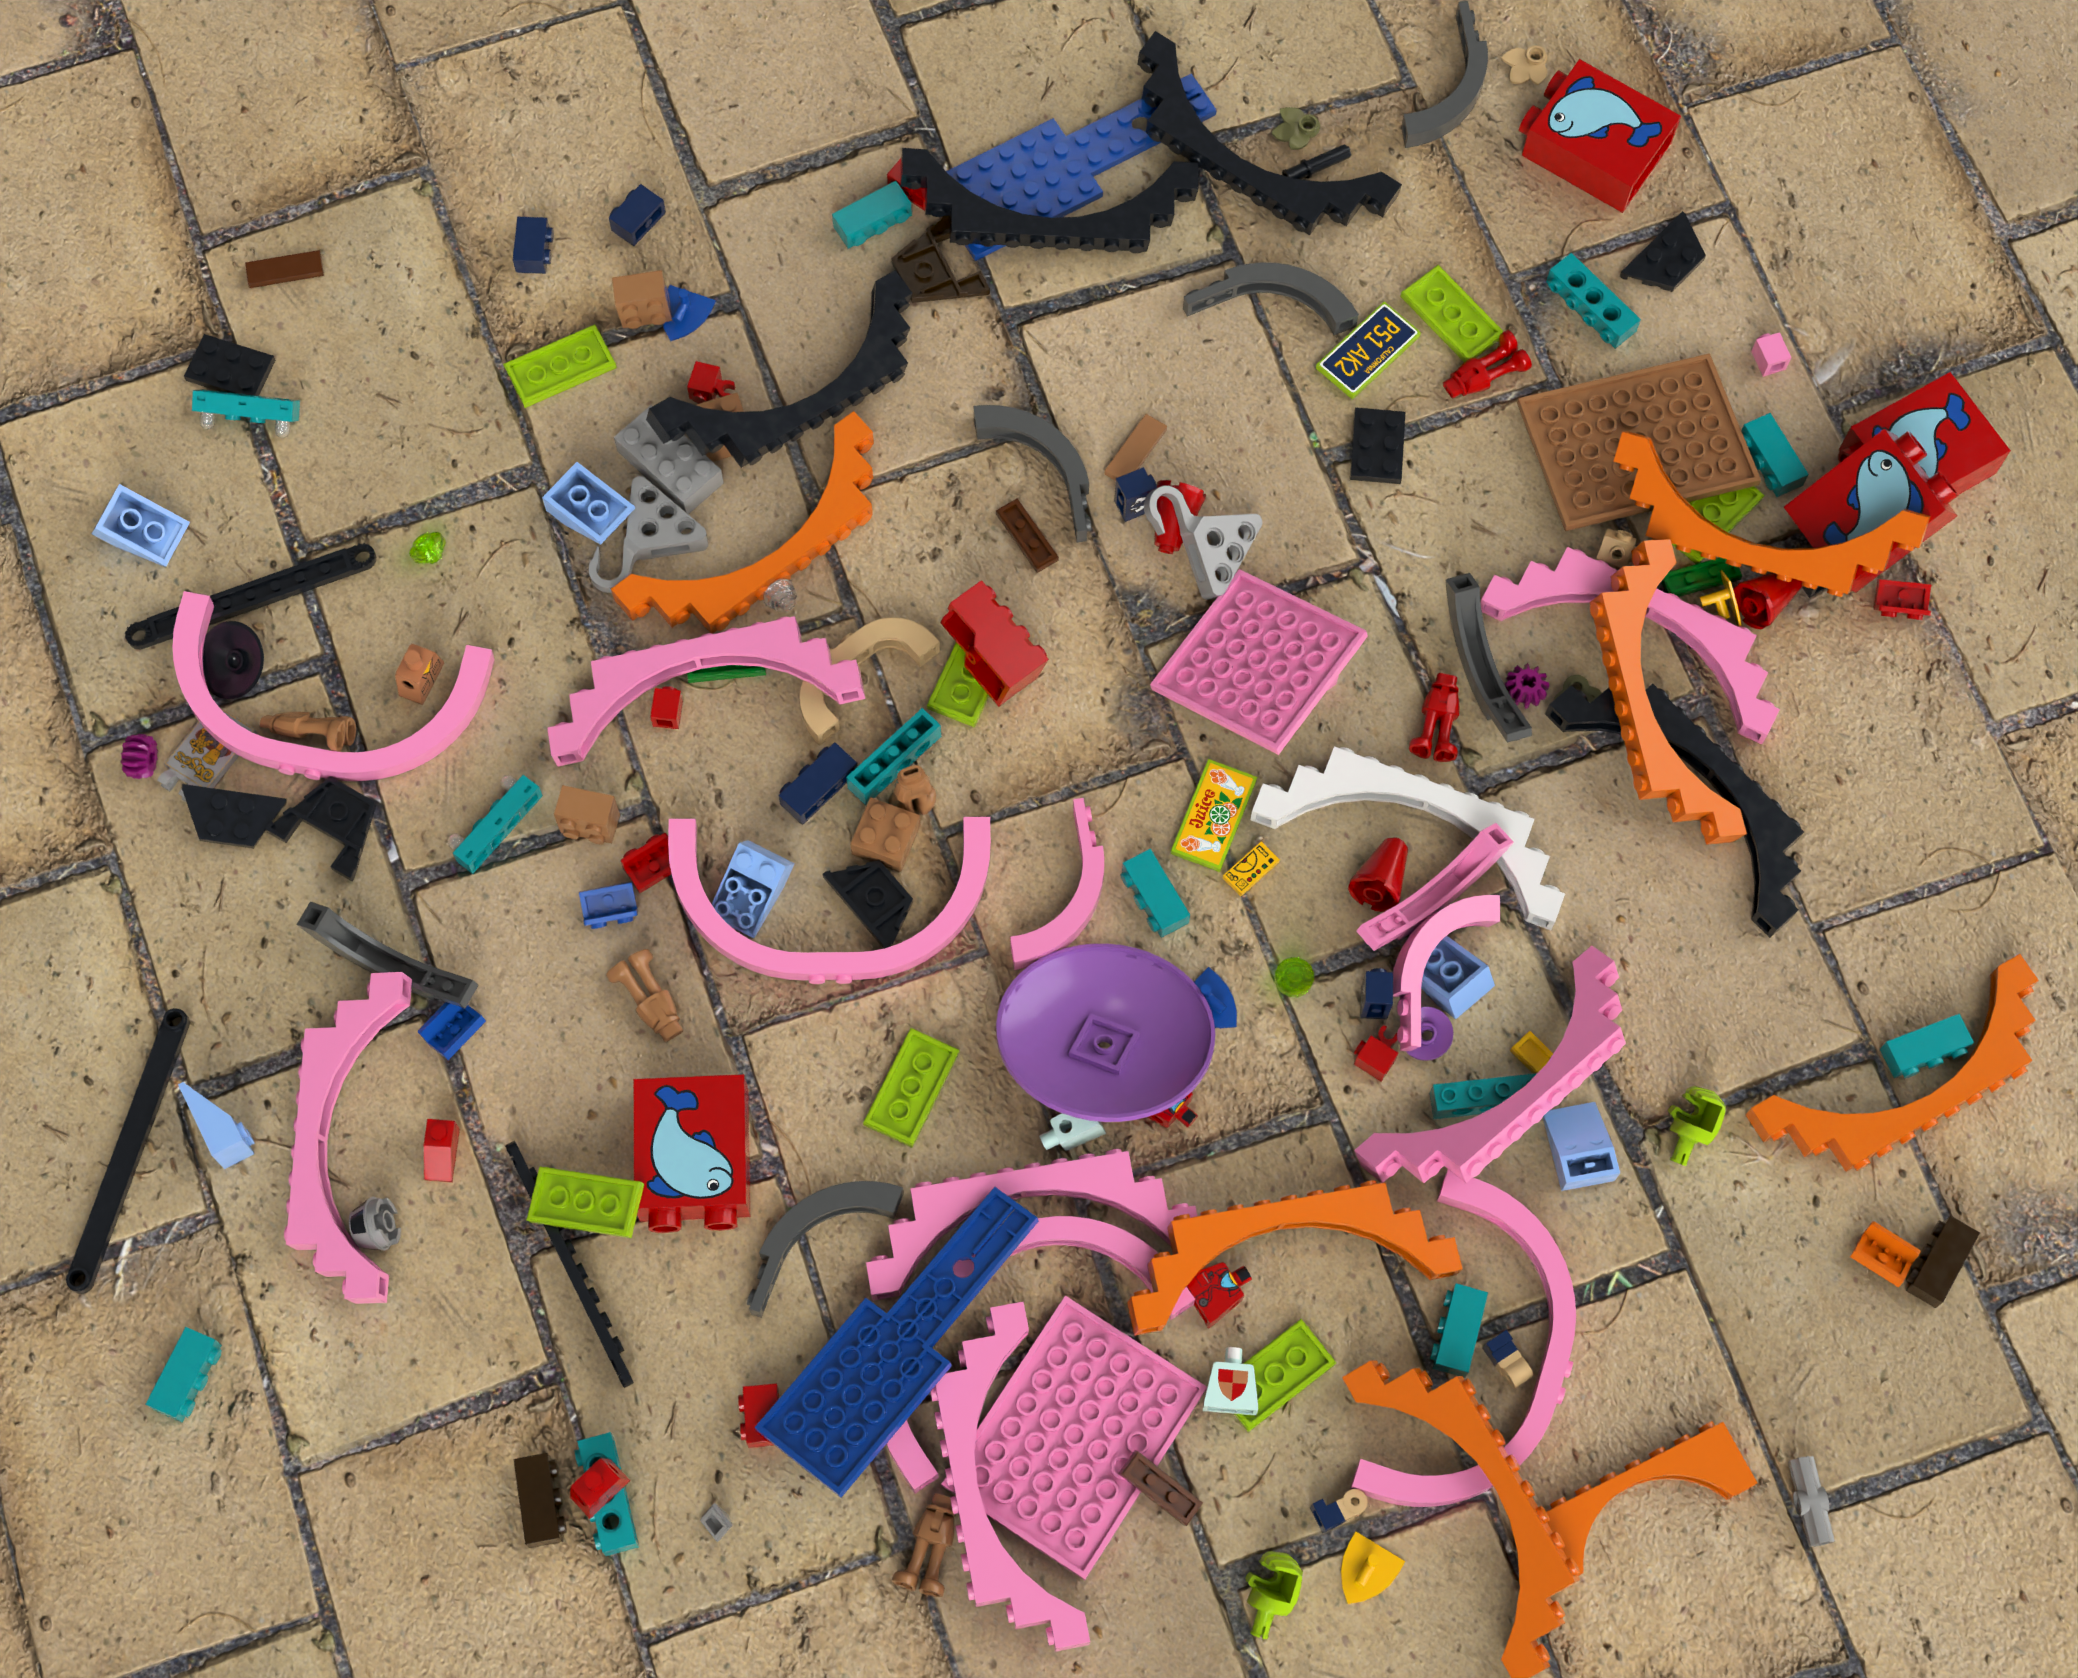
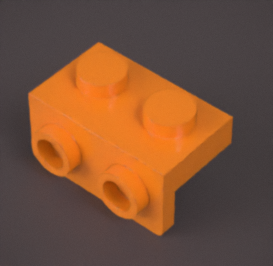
M1872 1221L1860 1236L1850 1257L1899 1288L1921 1251L1880 1224Z

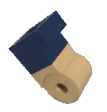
M1505 1330L1487 1342L1482 1349L1500 1375L1515 1389L1532 1378L1533 1372L1514 1345L1513 1338Z
M1351 1489L1341 1499L1327 1506L1323 1499L1313 1503L1310 1506V1510L1323 1534L1361 1515L1367 1507L1368 1500L1361 1490Z

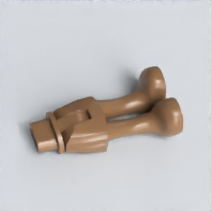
M283 712L273 716L266 715L260 720L261 728H268L271 733L281 736L304 738L310 733L322 734L327 737L329 749L337 752L342 750L343 745L351 746L356 737L355 721L348 716L311 718L310 712Z
M920 766L906 767L897 775L894 793L889 797L888 804L915 813L912 803L914 799L919 813L925 815L931 811L936 803V791L931 786L929 777Z
M643 949L630 955L628 961L644 982L650 994L649 997L646 996L633 977L626 961L617 963L607 972L606 976L609 982H621L628 989L638 1006L636 1008L637 1015L654 1030L655 1034H660L664 1042H668L681 1034L683 1029L678 1023L680 1018L677 1016L676 1007L670 992L661 989L650 970L649 963L653 959V954L649 949Z
M934 1494L931 1505H927L925 1512L920 1517L913 1531L916 1543L911 1560L904 1571H897L893 1574L892 1582L911 1591L916 1590L925 1554L929 1545H932L925 1576L921 1581L919 1592L928 1596L943 1597L945 1587L939 1582V1570L946 1548L951 1547L953 1543L954 1517L956 1515L952 1512L950 1497Z

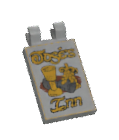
M220 708L238 725L257 734L255 729ZM198 721L164 763L169 770L164 771L159 776L158 781L169 792L175 787L179 779L187 783L186 785L214 788L239 755L219 743ZM181 788L178 794L181 795L182 800L186 802L185 796Z

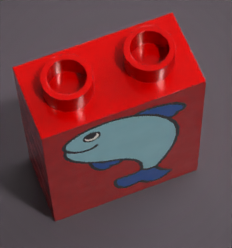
M1579 59L1568 75L1559 70L1554 74L1544 92V97L1550 100L1542 110L1533 105L1523 118L1519 132L1526 135L1527 138L1522 156L1623 213L1672 144L1681 115Z
M1949 372L1851 426L1839 448L1838 460L1841 463L1883 429L1896 434L1898 437L1909 431L1927 453V456L1918 462L1927 476L1931 478L1938 471L1941 472L1959 495L1995 475L2011 450L1953 374Z
M1883 429L1786 504L1784 509L1813 548L1846 542L1873 531L1904 509L1930 516L1923 543L1958 516L1949 505L1952 500L1958 497V494L1941 472L1938 471L1931 478L1927 476L1918 464L1919 461L1927 456V453L1912 433L1907 431L1898 437L1896 434ZM1894 541L1884 571L1911 551L1897 547L1898 542ZM1859 565L1851 591L1857 593L1884 571L1879 570L1878 574L1863 571V565Z
M745 1075L633 1079L634 1181L644 1183L637 1213L639 1221L648 1222V1230L655 1233L682 1230V1220L704 1219V1228L708 1230L723 1231L737 1228V1218L751 1217L749 1090Z

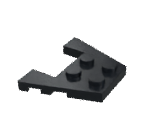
M330 776L304 796L303 801L295 807L287 809L283 812L282 817L274 823L271 821L264 829L267 833L287 843L303 821L345 846L330 867L336 873L353 881L376 809V803Z

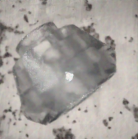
M781 578L776 580L766 589L763 595L764 604L778 612H787L796 604L797 594L790 579Z

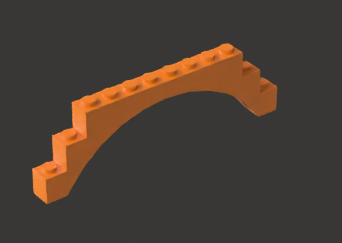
M854 411L834 425V459L828 484L816 509L801 529L778 550L753 565L726 575L700 580H661L630 574L611 588L614 600L632 621L638 617H644L649 613L651 607H654L672 628L677 624L686 622L690 614L693 613L711 634L717 630L722 631L737 615H744L752 604L758 600H764L772 589L787 583L791 575L798 570L806 569L810 565L811 560L818 555L826 554L834 543L838 540L846 539L853 529L859 525H865L873 515L872 504L859 489L867 488L873 480L872 467L860 455V453L868 452L874 444L873 431Z
M1623 431L1613 461L1620 463L1619 468L1634 472L1635 468L1638 469L1629 499L1636 500L1635 505L1650 509L1651 505L1654 506L1645 535L1651 537V540L1670 539L1672 544H1676L1677 550L1691 553L1692 549L1700 551L1701 557L1711 560L1721 557L1727 559L1726 564L1735 567H1741L1742 564L1752 566L1751 571L1764 575H1766L1767 571L1776 573L1777 579L1791 582L1792 578L1802 581L1801 585L1804 587L1817 589L1818 586L1828 588L1827 593L1842 597L1843 593H1850L1859 565H1863V571L1878 574L1879 570L1884 571L1886 569L1894 541L1898 542L1897 547L1913 551L1914 547L1920 548L1930 519L1928 515L1904 509L1873 531L1846 542L1818 548H1779L1754 543L1728 533L1703 517L1681 496L1664 471L1650 437Z
M1670 539L1643 541L1631 551L1632 562L1635 566H1623L1610 576L1611 587L1614 592H1602L1589 602L1590 613L1596 627V637L1600 643L1603 655L1602 661L1609 678V688L1612 691L1615 702V712L1621 726V737L1625 742L1627 750V761L1631 766L1634 778V788L1637 791L1639 800L1666 797L1667 808L1671 814L1672 822L1700 820L1701 832L1704 835L1706 845L1734 842L1747 834L1741 809L1710 790L1686 767L1664 736L1654 717L1645 691L1640 659L1641 632L1646 610L1657 586L1676 564V559Z
M2021 954L1999 965L1990 974L1988 1013L1975 1048L1967 1062L1956 1075L1928 1096L1903 1107L1876 1113L1840 1114L1810 1109L1773 1095L1753 1106L1747 1112L1746 1117L1763 1143L1771 1138L1775 1142L1789 1133L1804 1157L1811 1153L1818 1156L1830 1148L1846 1172L1852 1168L1858 1171L1870 1164L1869 1158L1877 1154L1881 1158L1893 1150L1892 1145L1898 1141L1902 1145L1916 1137L1914 1132L1922 1128L1925 1132L1938 1124L1936 1119L1943 1115L1947 1119L1961 1110L1959 1108L1960 1105L1967 1102L1970 1106L1982 1099L1981 1093L1989 1089L1992 1093L2005 1085L2003 1080L2010 1076L2015 1080L2028 1072L2026 1067L2033 1060L2018 1039L2031 1032L2029 1027L2036 1020L2022 999L2034 992L2032 987L2039 980Z
M1376 1180L1363 1182L1360 1184V1187L1350 1189V1185H1344L1334 1188V1192L1330 1193L1316 1190L1309 1192L1307 1197L1297 1198V1195L1282 1197L1280 1202L1271 1203L1270 1200H1261L1255 1202L1254 1206L1247 1208L1239 1204L1228 1207L1227 1211L1217 1213L1216 1209L1201 1212V1216L1190 1218L1189 1214L1174 1217V1221H1171L1167 1227L1173 1255H1170V1252L1157 1253L1153 1255L1154 1258L1147 1264L1153 1293L1150 1292V1289L1134 1292V1296L1129 1299L1127 1304L1134 1336L1161 1331L1165 1327L1182 1291L1202 1268L1222 1252L1249 1238L1281 1229L1313 1227L1340 1230L1372 1240L1400 1255L1429 1280L1456 1276L1463 1268L1455 1237L1445 1238V1235H1438L1429 1238L1428 1242L1420 1210L1411 1211V1208H1402L1394 1211L1395 1214H1393L1386 1182L1377 1184Z
M1370 1360L1343 1376L1342 1378L1356 1402L1394 1408L1422 1419L1451 1437L1478 1463L1496 1489L1509 1517L1518 1552L1520 1588L1516 1617L1501 1660L1511 1678H1531L1549 1668L1548 1660H1550V1655L1544 1645H1538L1536 1640L1565 1624L1563 1620L1565 1613L1558 1601L1553 1602L1551 1597L1578 1582L1580 1579L1577 1574L1580 1573V1570L1571 1557L1567 1558L1562 1549L1565 1547L1562 1538L1556 1531L1552 1532L1547 1522L1550 1521L1547 1512L1542 1506L1538 1507L1532 1496L1535 1495L1532 1486L1527 1480L1523 1481L1519 1475L1518 1470H1520V1466L1512 1454L1508 1456L1503 1447L1506 1444L1500 1431L1498 1429L1493 1430L1488 1420L1491 1419L1487 1408L1483 1404H1478L1474 1397L1476 1390L1468 1378L1464 1379L1463 1376H1456L1432 1390L1433 1382L1425 1370L1421 1371L1420 1368H1413L1389 1382L1390 1374L1383 1363H1378L1377 1360Z

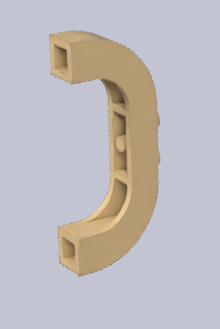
M883 618L864 625L855 633L847 634L834 649L830 648L832 665L842 660H856L859 666L877 651L895 648L907 653L921 667L940 653V642L928 629L914 621L904 618ZM803 680L800 690V707L803 722L809 734L820 746L840 730L839 720L825 705L826 693L815 685Z

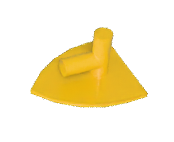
M1721 570L1720 574L1725 589L1699 597L1701 605L1704 607L1715 603L1718 615L1728 619L1730 615L1725 601L1728 599L1737 626H1742L1731 581Z
M1356 1531L1346 1548L1341 1567L1342 1589L1347 1604L1363 1602L1380 1594L1390 1586L1405 1563L1401 1558Z

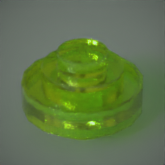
M440 532L424 533L413 542V547L409 552L410 557L417 564L436 563L443 556L442 552L446 540Z
M1290 957L1278 965L1275 971L1274 982L1282 994L1298 998L1311 990L1314 983V971L1306 960Z

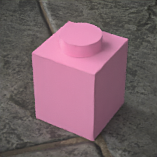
M1780 332L1772 335L1769 333L1761 335L1756 339L1751 351L1763 377L1786 370L1791 360V355Z

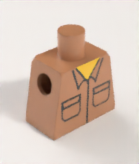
M411 644L395 674L399 696L423 705L444 665V661L435 652Z

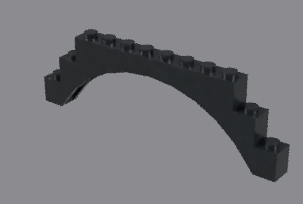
M1155 31L1140 50L1137 65L1144 72L1152 73L1143 86L1141 99L1150 107L1157 108L1147 121L1146 133L1156 142H1161L1168 146L1173 153L1184 156L1190 162H1197L1198 168L1201 167L1208 171L1216 180L1224 181L1235 192L1243 193L1251 198L1256 205L1267 208L1275 217L1291 223L1297 231L1311 235L1325 214L1329 215L1330 219L1334 222L1347 226L1362 205L1370 213L1378 214L1383 218L1399 196L1402 184L1382 171L1351 180L1319 182L1293 179L1269 172L1240 158L1216 139L1200 121L1188 101L1178 72L1176 43Z
M902 148L901 187L909 189L925 188V215H932L933 217L950 216V243L958 245L981 244L986 247L1006 245L1010 248L1030 246L1034 249L1053 247L1058 250L1074 248L1081 249L1082 251L1096 249L1107 252H1147L1150 243V225L1157 228L1171 226L1175 215L1174 200L1179 202L1195 201L1199 189L1198 163L1174 161L1153 185L1127 202L1106 211L1084 216L1050 218L1009 210L970 192L952 178L927 149Z
M896 270L875 281L871 292L870 324L864 343L855 359L839 377L816 394L791 405L765 411L749 412L708 409L668 397L649 408L646 421L663 444L670 440L676 441L686 433L702 456L709 452L715 453L725 446L741 468L747 464L754 465L766 453L770 452L772 454L777 452L785 442L789 440L792 442L796 441L804 434V431L820 427L825 419L830 416L832 418L839 416L846 407L851 404L852 406L858 405L865 399V396L870 393L875 395L889 382L896 383L905 376L904 372L908 362L898 350V347L907 341L910 326L900 313L909 307L913 293Z
M1652 684L1645 691L1654 717L1669 745L1679 758L1683 759L1704 776L1724 799L1741 809L1747 832L1744 838L1751 855L1754 878L1751 920L1771 938L1799 910L1795 902L1789 896L1783 895L1781 891L1794 881L1801 872L1797 862L1784 853L1799 840L1804 831L1794 818H1790L1782 811L1780 804L1776 800L1770 799L1763 792L1758 782L1751 780L1737 762H1733L1725 755V751L1719 744L1713 743L1706 736L1702 727L1695 725L1681 707H1676L1669 700L1667 693L1663 689L1657 688ZM1571 685L1549 704L1545 715L1562 732L1603 731L1621 734V726L1615 712L1613 694L1609 687L1594 701L1589 703L1586 695Z

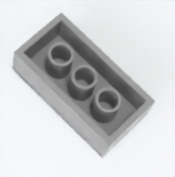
M650 405L614 437L617 451L656 488L689 514L724 484L722 471L706 455L702 456L695 445L684 435L676 441L670 440L663 444L646 421L648 410L652 407Z

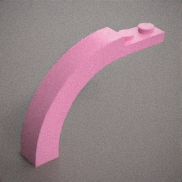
M1084 798L1073 799V814L1082 859V875L1077 891L1068 906L1054 920L1035 931L1010 937L1014 970L1027 968L1038 959L1069 946L1085 929L1096 910L1104 878L1103 846H1096L1095 832L1089 831L1088 822H1092L1090 806L1085 807Z
M1497 823L1483 829L1431 881L1398 905L1363 923L1356 932L1373 951L1396 938L1400 940L1406 937L1426 918L1448 906L1466 891L1514 842Z
M1500 895L1474 896L1442 908L1420 923L1403 944L1393 969V997H1400L1397 1005V1012L1400 1016V1027L1397 1032L1400 1051H1412L1421 1047V984L1424 969L1431 953L1444 937L1456 929L1472 926L1490 927L1500 922Z

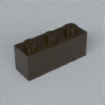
M1951 1215L1943 1222L1939 1220L1931 1235L1935 1236L1931 1245L1927 1243L1919 1255L1922 1262L1918 1268L1913 1267L1906 1281L1910 1282L1906 1291L1934 1308L1941 1305L1980 1232Z
M548 1453L513 1459L525 1545L528 1548L563 1542L562 1534L567 1533L565 1517L559 1515L558 1505H563L561 1489L555 1487L554 1477L559 1476L556 1459L552 1460Z

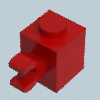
M698 361L694 364L687 385L689 399L698 404L716 399L717 393L719 397L730 395V393H725L724 391L726 389L735 390L736 388L733 381L722 380L719 366Z
M1385 1025L1380 1028L1377 1039L1371 1035L1367 1042L1362 1040L1354 1051V1054L1357 1056L1354 1065L1381 1082L1399 1054L1391 1048L1398 1041L1397 1033L1392 1039H1386L1384 1033L1387 1026Z

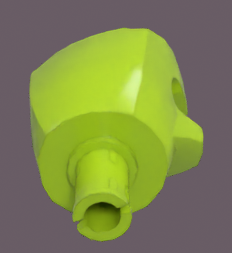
M1697 1086L1687 1088L1682 1095L1684 1099L1694 1105L1695 1110L1693 1113L1689 1114L1675 1105H1671L1667 1110L1674 1120L1669 1130L1677 1133L1679 1137L1670 1160L1687 1166L1695 1144L1700 1142L1709 1145L1721 1128L1726 1110L1724 1102L1714 1091Z
M1273 1551L1266 1552L1259 1560L1261 1565L1274 1571L1272 1578H1262L1252 1572H1249L1245 1577L1247 1583L1252 1587L1247 1603L1258 1609L1250 1634L1258 1638L1262 1635V1639H1268L1274 1615L1287 1616L1293 1610L1302 1584L1303 1571L1298 1563L1287 1553Z

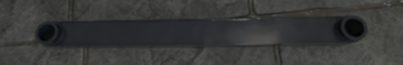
M169 1009L163 1016L152 1050L66 1276L67 1286L77 1294L87 1293L94 1286L189 1029V1017L181 1009ZM182 1017L180 1024L171 1026L175 1018ZM85 1275L84 1283L80 1286H75L77 1277Z

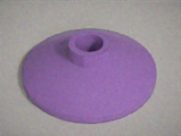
M1421 1007V1047L1412 1051H1406L1410 1056L1418 1060L1429 1061L1441 1057L1448 1051L1453 1041L1454 1032L1452 1023L1446 1014L1433 1007ZM1426 1031L1432 1033V1037L1429 1040H1424L1422 1037Z

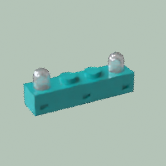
M193 390L192 411L200 412V425L204 429H212L214 427L216 414H224L227 420H241V416L250 417V422L266 423V419L275 420V434L278 437L285 438L290 433L291 422L299 421L300 400L210 390Z
M511 775L503 776L500 785L507 793L501 800L497 799L491 805L490 812L473 825L472 832L466 838L457 833L451 834L448 837L447 842L449 847L454 850L453 855L456 861L472 874L542 798L543 795L540 787L525 775H522L519 780Z

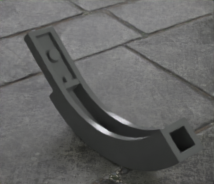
M1468 1L1458 2L1455 15L1464 53L1465 75L1458 87L1442 102L1428 109L1403 115L1401 130L1405 148L1432 142L1451 132L1470 114L1479 99L1487 70L1488 48L1487 41H1479L1478 30L1474 31L1475 14L1473 10H1470Z
M1250 263L1225 270L1223 281H1215L1201 290H1192L1184 296L1183 310L1188 317L1238 296L1253 293L1279 294L1295 299L1314 310L1326 322L1333 335L1356 327L1359 315L1347 297L1324 278L1305 269L1280 263Z
M1000 405L973 406L977 440L1005 439L1022 443L1041 453L1055 466L1067 488L1076 542L1087 541V532L1091 531L1090 517L1085 516L1084 509L1087 508L1086 495L1089 494V479L1083 461L1071 442L1050 423L1029 412Z
M1471 573L1445 579L1449 615L1456 646L1467 680L1481 711L1487 720L1492 719L1507 743L1532 736V727L1508 693L1495 665L1483 622L1480 586Z
M310 902L296 924L334 952L371 973L403 972L412 979L411 992L430 1000L436 998L466 1009L479 986L474 980L424 964L380 943L345 921L329 907Z
M877 1181L846 1182L817 1191L793 1206L772 1228L759 1252L761 1259L768 1262L767 1264L762 1263L757 1275V1279H760L757 1290L752 1289L747 1300L751 1315L762 1318L786 1256L806 1232L825 1220L850 1213H872L895 1219L904 1195L903 1187Z

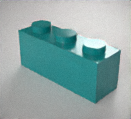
M894 181L833 213V227L848 249L853 246H859L868 238L884 233L889 227L905 222L912 216L911 202L897 181Z
M1768 413L1744 424L1741 430L1757 470H1760L1765 478L1767 488L1773 491L1776 497H1779L1802 487L1809 474L1772 414Z
M1151 848L1123 862L1122 873L1120 874L1121 879L1127 888H1132L1135 893L1133 896L1134 901L1140 910L1144 909L1147 913V923L1153 932L1157 931L1162 938L1189 924L1190 913Z
M1957 1014L1889 1040L1880 1048V1051L1893 1078L1903 1075L1906 1079L1920 1072L1919 1069L1928 1066L1929 1069L1943 1064V1059L1952 1056L1953 1060L1965 1056L1968 1054L1967 1050L1974 1041L1961 1015Z
M1455 1283L1452 1291L1447 1290L1443 1306L1448 1307L1446 1316H1440L1436 1333L1441 1334L1439 1344H1433L1430 1359L1434 1360L1432 1369L1456 1376H1463V1378L1467 1376L1488 1292Z
M185 1327L145 1405L152 1410L183 1423L185 1417H189L195 1407L194 1399L198 1391H202L208 1382L209 1377L207 1374L211 1366L216 1365L219 1361L222 1345L211 1337Z

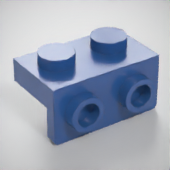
M632 881L579 891L584 926L591 925V929L605 927L608 921L617 920L618 924L634 921L633 916L638 915Z
M445 1002L418 1030V1033L431 1048L449 1060L486 1020L469 1005L465 1009Z

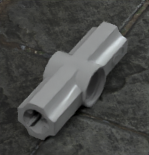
M1814 1456L1788 1461L1795 1489L1793 1493L1794 1506L1798 1516L1802 1517L1808 1546L1816 1547L1835 1542L1828 1516V1495L1825 1488L1820 1484Z

